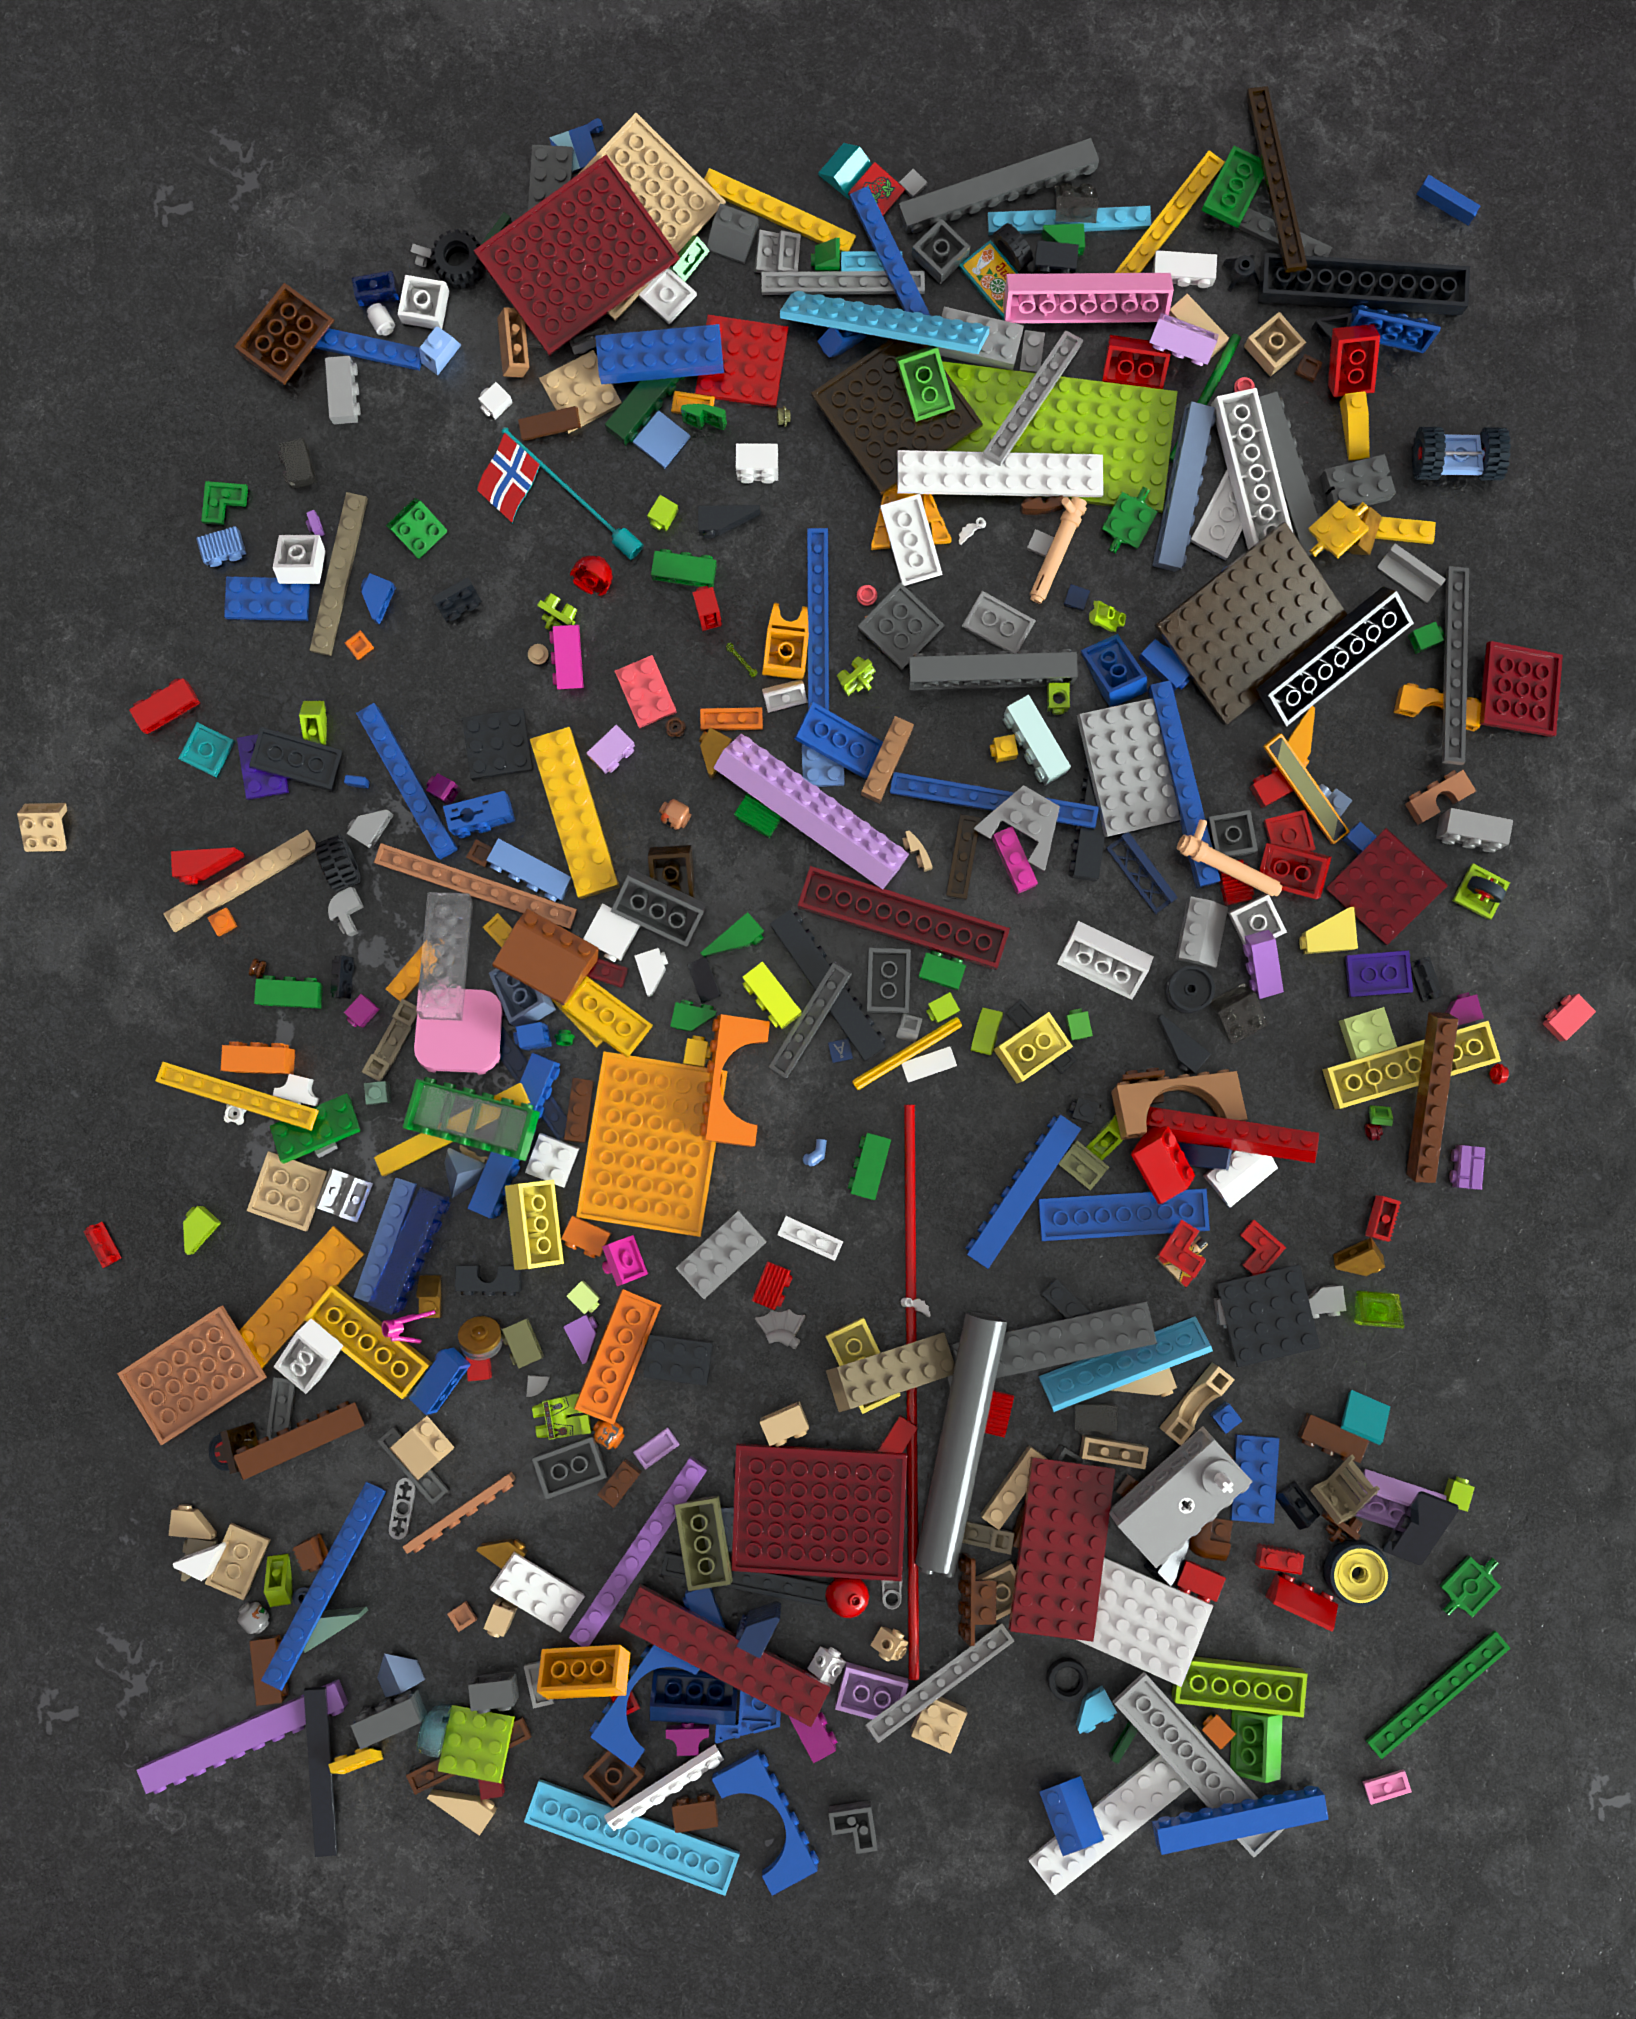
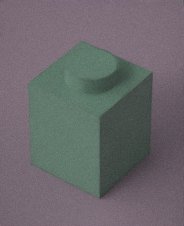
M390 1082L364 1083L367 1105L391 1103Z

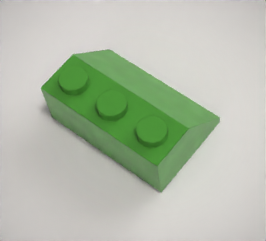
M1232 1710L1231 1729L1236 1735L1231 1739V1769L1240 1777L1263 1783L1280 1780L1282 1715Z

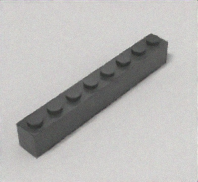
M1278 392L1260 396L1259 400L1293 534L1307 555L1310 556L1309 550L1318 542L1309 532L1308 528L1321 515L1316 512V500L1313 493L1310 494L1308 487L1310 484L1309 478L1303 472L1302 457L1297 454V441L1295 436L1291 435V423L1288 416L1285 417L1284 401L1282 397L1279 398Z

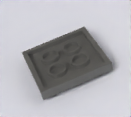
M900 582L857 628L896 666L903 670L909 663V657L918 654L945 625Z

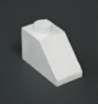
M659 948L635 955L648 997L653 996L666 971L665 964H668L665 952L661 953Z

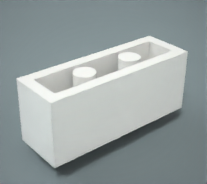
M1156 251L1153 257L1152 273H1171L1172 283L1181 287L1198 285L1200 288H1208L1213 286L1216 279L1217 255Z

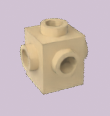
M881 1627L870 1646L879 1651L878 1655L882 1659L889 1662L890 1660L898 1661L907 1651L906 1646L909 1642L903 1639L904 1634L894 1628L891 1630Z

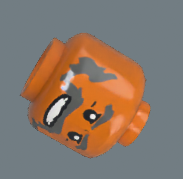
M599 1419L592 1429L595 1431L594 1440L607 1450L612 1447L616 1449L625 1436L623 1434V1427L616 1421L613 1425Z

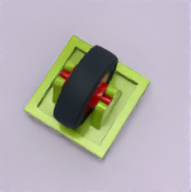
M1473 863L1470 865L1452 901L1491 920L1503 900L1510 882Z

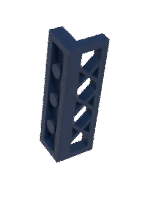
M1129 832L1123 834L1106 848L1154 914H1157L1178 898ZM1119 843H1122L1126 848L1125 857L1117 856L1113 851V848ZM1128 861H1135L1139 865L1138 873L1128 871ZM1140 877L1148 878L1151 881L1150 890L1140 887ZM1152 894L1161 895L1166 902L1156 908L1152 903Z

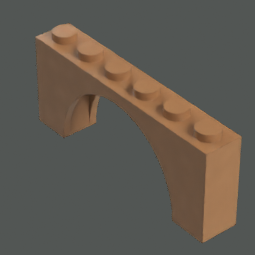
M1228 1069L1220 1070L1217 1074L1202 1072L1192 1077L1189 1074H1184L1175 1079H1170V1077H1161L1157 1081L1142 1079L1133 1084L1125 1081L1118 1083L1111 1091L1121 1140L1140 1138L1147 1132L1146 1119L1150 1104L1155 1097L1169 1091H1186L1199 1096L1211 1106L1217 1117L1239 1121L1247 1120L1237 1071L1229 1072Z

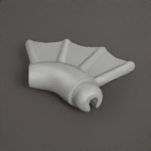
M771 1309L767 1315L755 1317V1320L766 1334L769 1344L780 1342L787 1347L791 1346V1348L796 1349L800 1339L795 1336L806 1316L796 1315L790 1309L783 1312H776Z

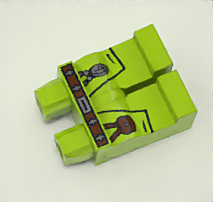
M579 1393L547 1399L532 1407L533 1417L545 1416L546 1424L535 1426L537 1438L548 1437L551 1440L580 1434H590L592 1432L590 1415L573 1409ZM583 1413V1414L568 1416V1415H570V1414Z

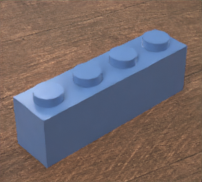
M499 838L487 858V861L491 864V869L499 873L502 870L509 873L508 877L518 883L520 880L526 882L527 888L535 892L538 889L545 892L544 896L554 902L557 899L560 901L564 899L573 882L572 877Z

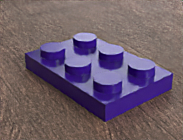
M258 734L237 738L246 799L250 800L289 793L287 778L249 768Z
M1409 951L1345 956L1349 997L1413 992Z

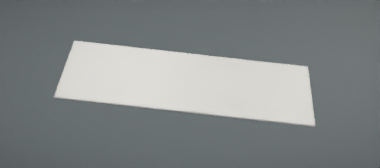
M951 1047L902 1063L908 1082L957 1066Z

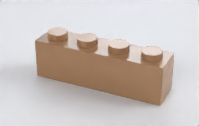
M896 716L894 717L861 791V796L880 804L911 735L914 724Z

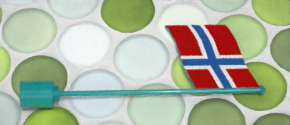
M504 427L502 429L503 437L498 450L484 471L477 491L509 521L513 523L518 507L532 487L538 469L541 466L613 533L612 544L627 558L632 560L641 552L644 544L626 528L615 530L508 431L509 428Z

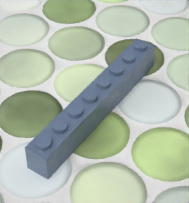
M1191 401L1184 408L1152 564L1154 567L1176 572L1185 566L1187 560L1185 551L1191 540L1189 531L1195 521V515H1193L1194 507L1197 506L1199 501V495H1197L1198 487L1201 486L1203 481V475H1201L1202 468L1207 462L1206 448L1210 445V429L1214 425L1216 418L1213 415L1215 407Z

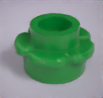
M559 1030L558 1034L554 1035V1038H556L557 1045L570 1046L573 1044L575 1036L569 1030Z

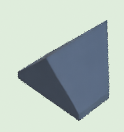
M448 1148L444 1164L451 1198L478 1183L486 1164Z
M384 1653L377 1678L385 1697L401 1694L425 1680L418 1660Z

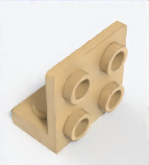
M66 803L23 805L17 815L26 852L65 851L67 849L62 824V817L67 812Z

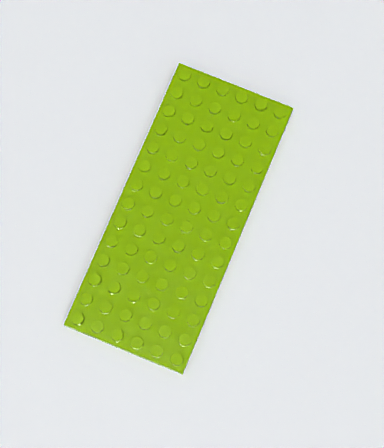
M942 361L944 370L983 423L981 428L947 451L984 452L1036 373ZM1060 377L1010 453L1103 455V496L1079 498L1085 500L1087 504L1113 507L1121 492L1131 497H1138L1142 487H1145L1150 492L1144 502L1149 507L1158 511V513H1162L1177 391ZM1041 496V498H1050V497H1052V496Z

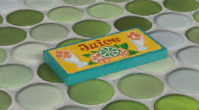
M990 240L959 265V269L1004 321L1003 301L1006 275L1019 273Z

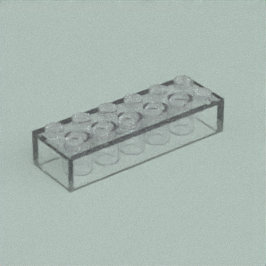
M428 892L416 1009L420 1019L462 1021L473 908L470 894Z

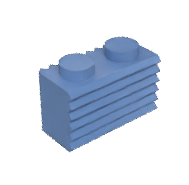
M236 526L196 538L202 561L207 566L210 565V567L219 566L222 564V561L228 559L230 561L240 560L242 555L246 554L241 533Z

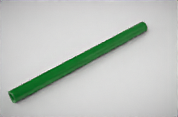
M1232 334L1197 403L1207 405L1241 340L1239 335ZM1177 442L1169 457V461L1172 463L1174 462Z

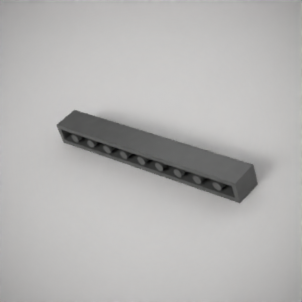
M1089 138L899 203L898 212L906 234L911 232L915 234L922 231L923 228L933 227L940 219L944 221L949 219L952 221L957 220L964 214L977 213L981 208L987 206L995 207L1002 201L1015 200L1019 195L1025 193L1033 194L1040 188L1053 187L1057 182L1063 180L1071 181L1081 174H1091L1097 169L1099 158L1092 139Z

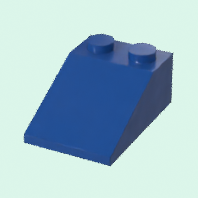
M1118 634L1081 650L1091 675L1109 707L1117 706L1147 692V676Z

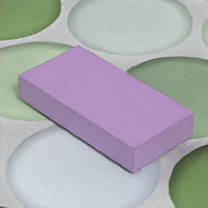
M667 1427L633 1453L646 1470L678 1447L680 1443Z

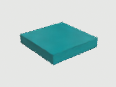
M197 722L178 759L217 778L235 741Z
M1351 1390L1348 1393L1341 1429L1380 1445L1384 1439L1391 1406Z

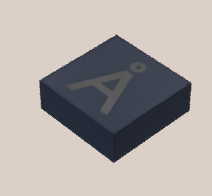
M848 1038L828 1043L832 1063L853 1059Z

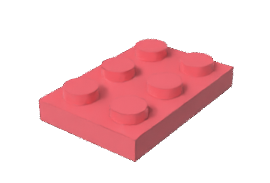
M653 655L615 670L639 729L677 713Z

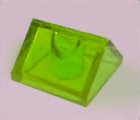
M1357 1291L1354 1323L1365 1326L1404 1329L1405 1325L1399 1294Z

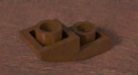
M1063 495L1058 498L1052 496L1046 499L1045 503H1043L1041 496L1034 498V496L1029 497L1021 504L1020 512L1026 515H1042L1064 509L1061 502Z

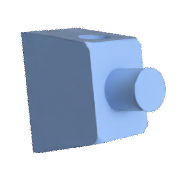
M437 326L420 346L421 363L433 373L439 375L461 347V344Z

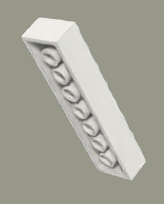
M1257 388L1217 396L1211 403V407H1215V422L1240 521L1242 522L1245 541L1249 550L1282 522H1286L1292 532L1293 530Z

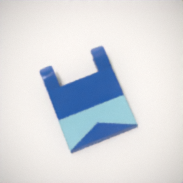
M597 118L586 125L549 137L552 146L573 147L572 173L582 170L596 156L597 152L590 133L602 132L604 127L601 120Z

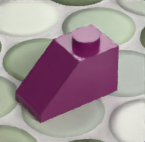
M438 773L435 777L432 776L426 785L428 787L426 791L446 805L452 804L461 791L455 782Z
M1469 992L1457 995L1458 1000L1451 1001L1445 1013H1450L1459 1019L1458 1025L1484 1019L1477 994L1470 996Z

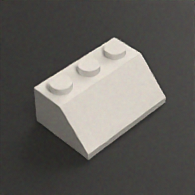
M1233 1150L1228 1171L1210 1169L1203 1174V1177L1230 1208L1278 1169L1272 1156Z

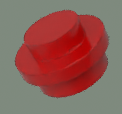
M1495 1064L1490 1070L1492 1082L1499 1085L1507 1081L1509 1076L1508 1068L1504 1067L1503 1064Z

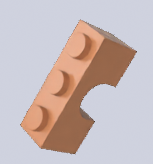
M1454 770L1445 775L1446 780L1440 784L1438 781H1435L1428 785V791L1422 794L1418 791L1409 796L1411 801L1405 805L1417 825L1441 812L1436 804V798L1439 794L1447 796L1451 803L1455 804L1476 792L1464 770L1458 773Z

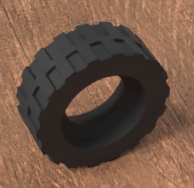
M1006 223L994 232L993 240L995 245L1015 270L1020 271L1033 261L1034 257L1030 246L1012 224Z

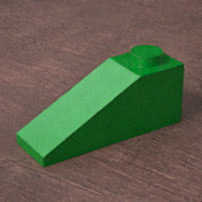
M747 912L700 953L703 957H709L749 947L751 944L755 946L763 940L764 930Z

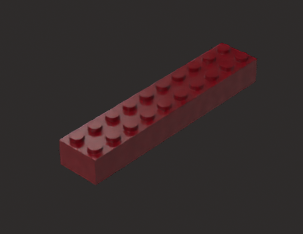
M812 866L809 868L798 902V909L993 970H997L1010 930V928L893 891L881 889L880 887Z
M640 1584L619 1626L809 1727H812L831 1689L830 1683L820 1680L815 1675L767 1650H764L759 1659L738 1648V1640L735 1639V1633Z

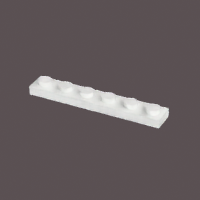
M716 1745L711 1746L604 1815L609 1826L613 1830L624 1827L628 1821L643 1815L647 1809L653 1805L660 1804L670 1794L680 1791L690 1781L697 1780L707 1770L716 1768L724 1760Z

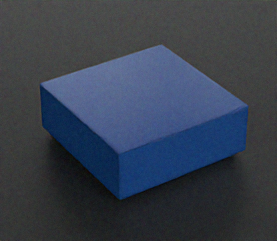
M345 775L344 783L352 787L369 789L370 781L365 777Z

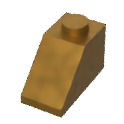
M709 728L708 732H703L699 742L701 743L700 747L708 775L713 779L717 772L714 766L723 750L732 743V739Z
M1371 1237L1333 1254L1337 1270L1367 1276L1385 1268L1383 1254Z
M518 1539L482 1543L476 1550L501 1569L513 1552L522 1557L528 1552L525 1549L526 1545Z

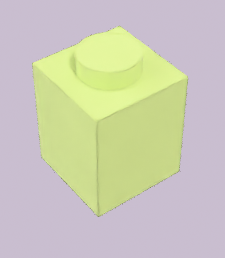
M584 1280L567 1295L584 1314L588 1311L592 1313L600 1305L598 1301L601 1297Z

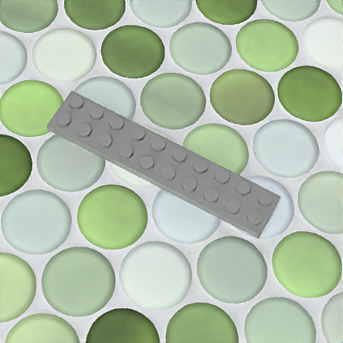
M1145 1672L1113 1700V1703L1208 1808H1218L1225 1803L1237 1804L1245 1799H1259ZM1284 1829L1237 1840L1255 1857Z

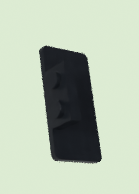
M1424 1491L1418 1492L1383 1546L1384 1552L1414 1564L1422 1565L1458 1513V1505Z

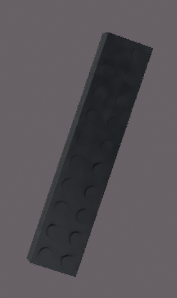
M1265 253L1260 263L1258 302L1341 308L1365 305L1368 309L1373 310L1384 309L1387 311L1462 315L1469 304L1470 266L1305 255L1307 262L1306 270L1285 273L1282 255L1275 253Z

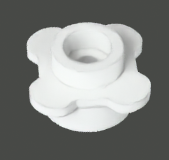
M227 1104L224 1121L227 1123L236 1122L237 1125L243 1124V1116L247 1110Z

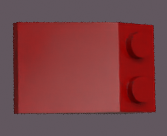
M1266 843L1259 872L1279 881L1283 891L1318 899L1322 895L1332 857L1311 851Z
M234 847L171 851L172 877L179 879V882H185L186 885L198 884V881H204L243 859L245 855Z

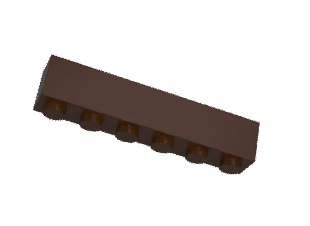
M349 1401L336 1406L338 1410L331 1413L329 1410L317 1414L318 1419L311 1422L309 1419L296 1423L298 1428L291 1431L288 1427L276 1432L277 1437L269 1440L268 1436L256 1441L257 1446L249 1449L248 1445L235 1450L237 1455L232 1456L241 1479L245 1480L365 1426L355 1402L349 1404Z

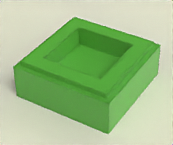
M1370 1105L1369 1117L1371 1124L1392 1126L1394 1120L1390 1107Z

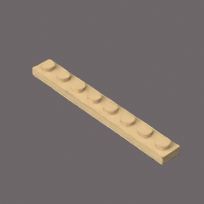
M306 830L163 914L172 930L177 932L315 851L316 842L310 831Z

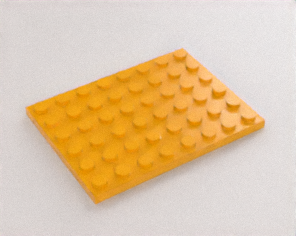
M603 1052L576 1217L701 1237L716 1142L702 1141V1136L699 1135L700 1125L704 1123L705 1117L702 1114V1106L707 1100V1094L704 1092L705 1083L709 1081L710 1073H707V1068L636 1056L626 1058L622 1054ZM724 1070L721 1071L720 1076L722 1097H724L728 1071Z

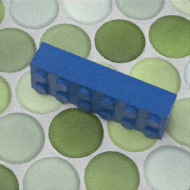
M719 324L596 336L598 371L601 384L724 373Z

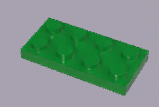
M1233 146L1201 211L1238 228L1264 177L1261 158Z
M347 1093L313 1107V1109L319 1112L312 1131L282 1121L270 1125L279 1160L282 1164L361 1131L350 1096Z

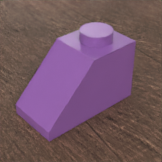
M588 1314L564 1326L582 1364L589 1361L597 1336L596 1328H598L595 1318L593 1316L589 1317Z

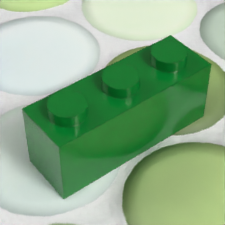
M660 549V551L654 552L651 577L655 581L696 587L708 586L710 588L714 586L717 563L713 557L708 555L695 557L688 552L674 554L671 550Z
M264 975L263 979H256L254 1004L321 1009L323 984L317 982L316 978H304V981H296V977H284L283 980H275L276 976Z
M867 1133L866 1137L861 1136L859 1148L862 1149L861 1156H856L853 1166L857 1171L855 1177H850L847 1188L851 1189L850 1194L871 1200L876 1199L891 1139Z

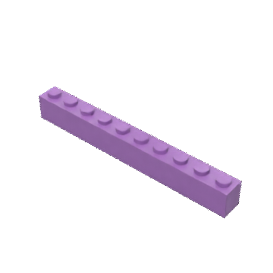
M689 1457L569 1637L581 1647L590 1646L676 1518L674 1505L688 1500L706 1473L707 1466L694 1457Z
M338 1679L322 1686L327 1687L328 1714L332 1716L342 1713L344 1711L343 1708L349 1703ZM304 1694L143 1764L137 1769V1773L145 1793L148 1794L153 1791L154 1794H157L167 1789L166 1785L174 1783V1785H178L187 1780L186 1777L191 1774L194 1777L206 1772L205 1768L213 1765L214 1768H217L226 1763L225 1759L230 1757L237 1759L245 1755V1751L248 1749L258 1750L264 1747L265 1742L271 1739L273 1742L284 1738L287 1732L292 1731L294 1734L305 1728L304 1725H306Z

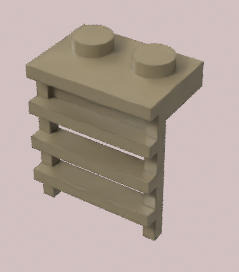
M1353 1454L1327 1480L1315 1485L1310 1490L1337 1525L1356 1516L1357 1512L1380 1490L1378 1486H1372L1353 1462L1355 1459Z

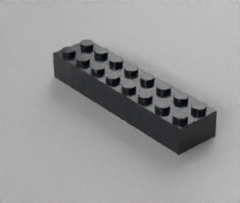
M1384 586L1381 587L1256 689L1274 721L1288 726L1414 624L1398 592Z

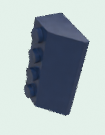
M776 1601L749 1610L747 1616L742 1615L737 1625L735 1637L738 1640V1648L759 1659L761 1658L780 1620L781 1602Z
M655 1669L653 1671L650 1699V1721L735 1726L738 1689L707 1672H697L696 1675H693L688 1671Z

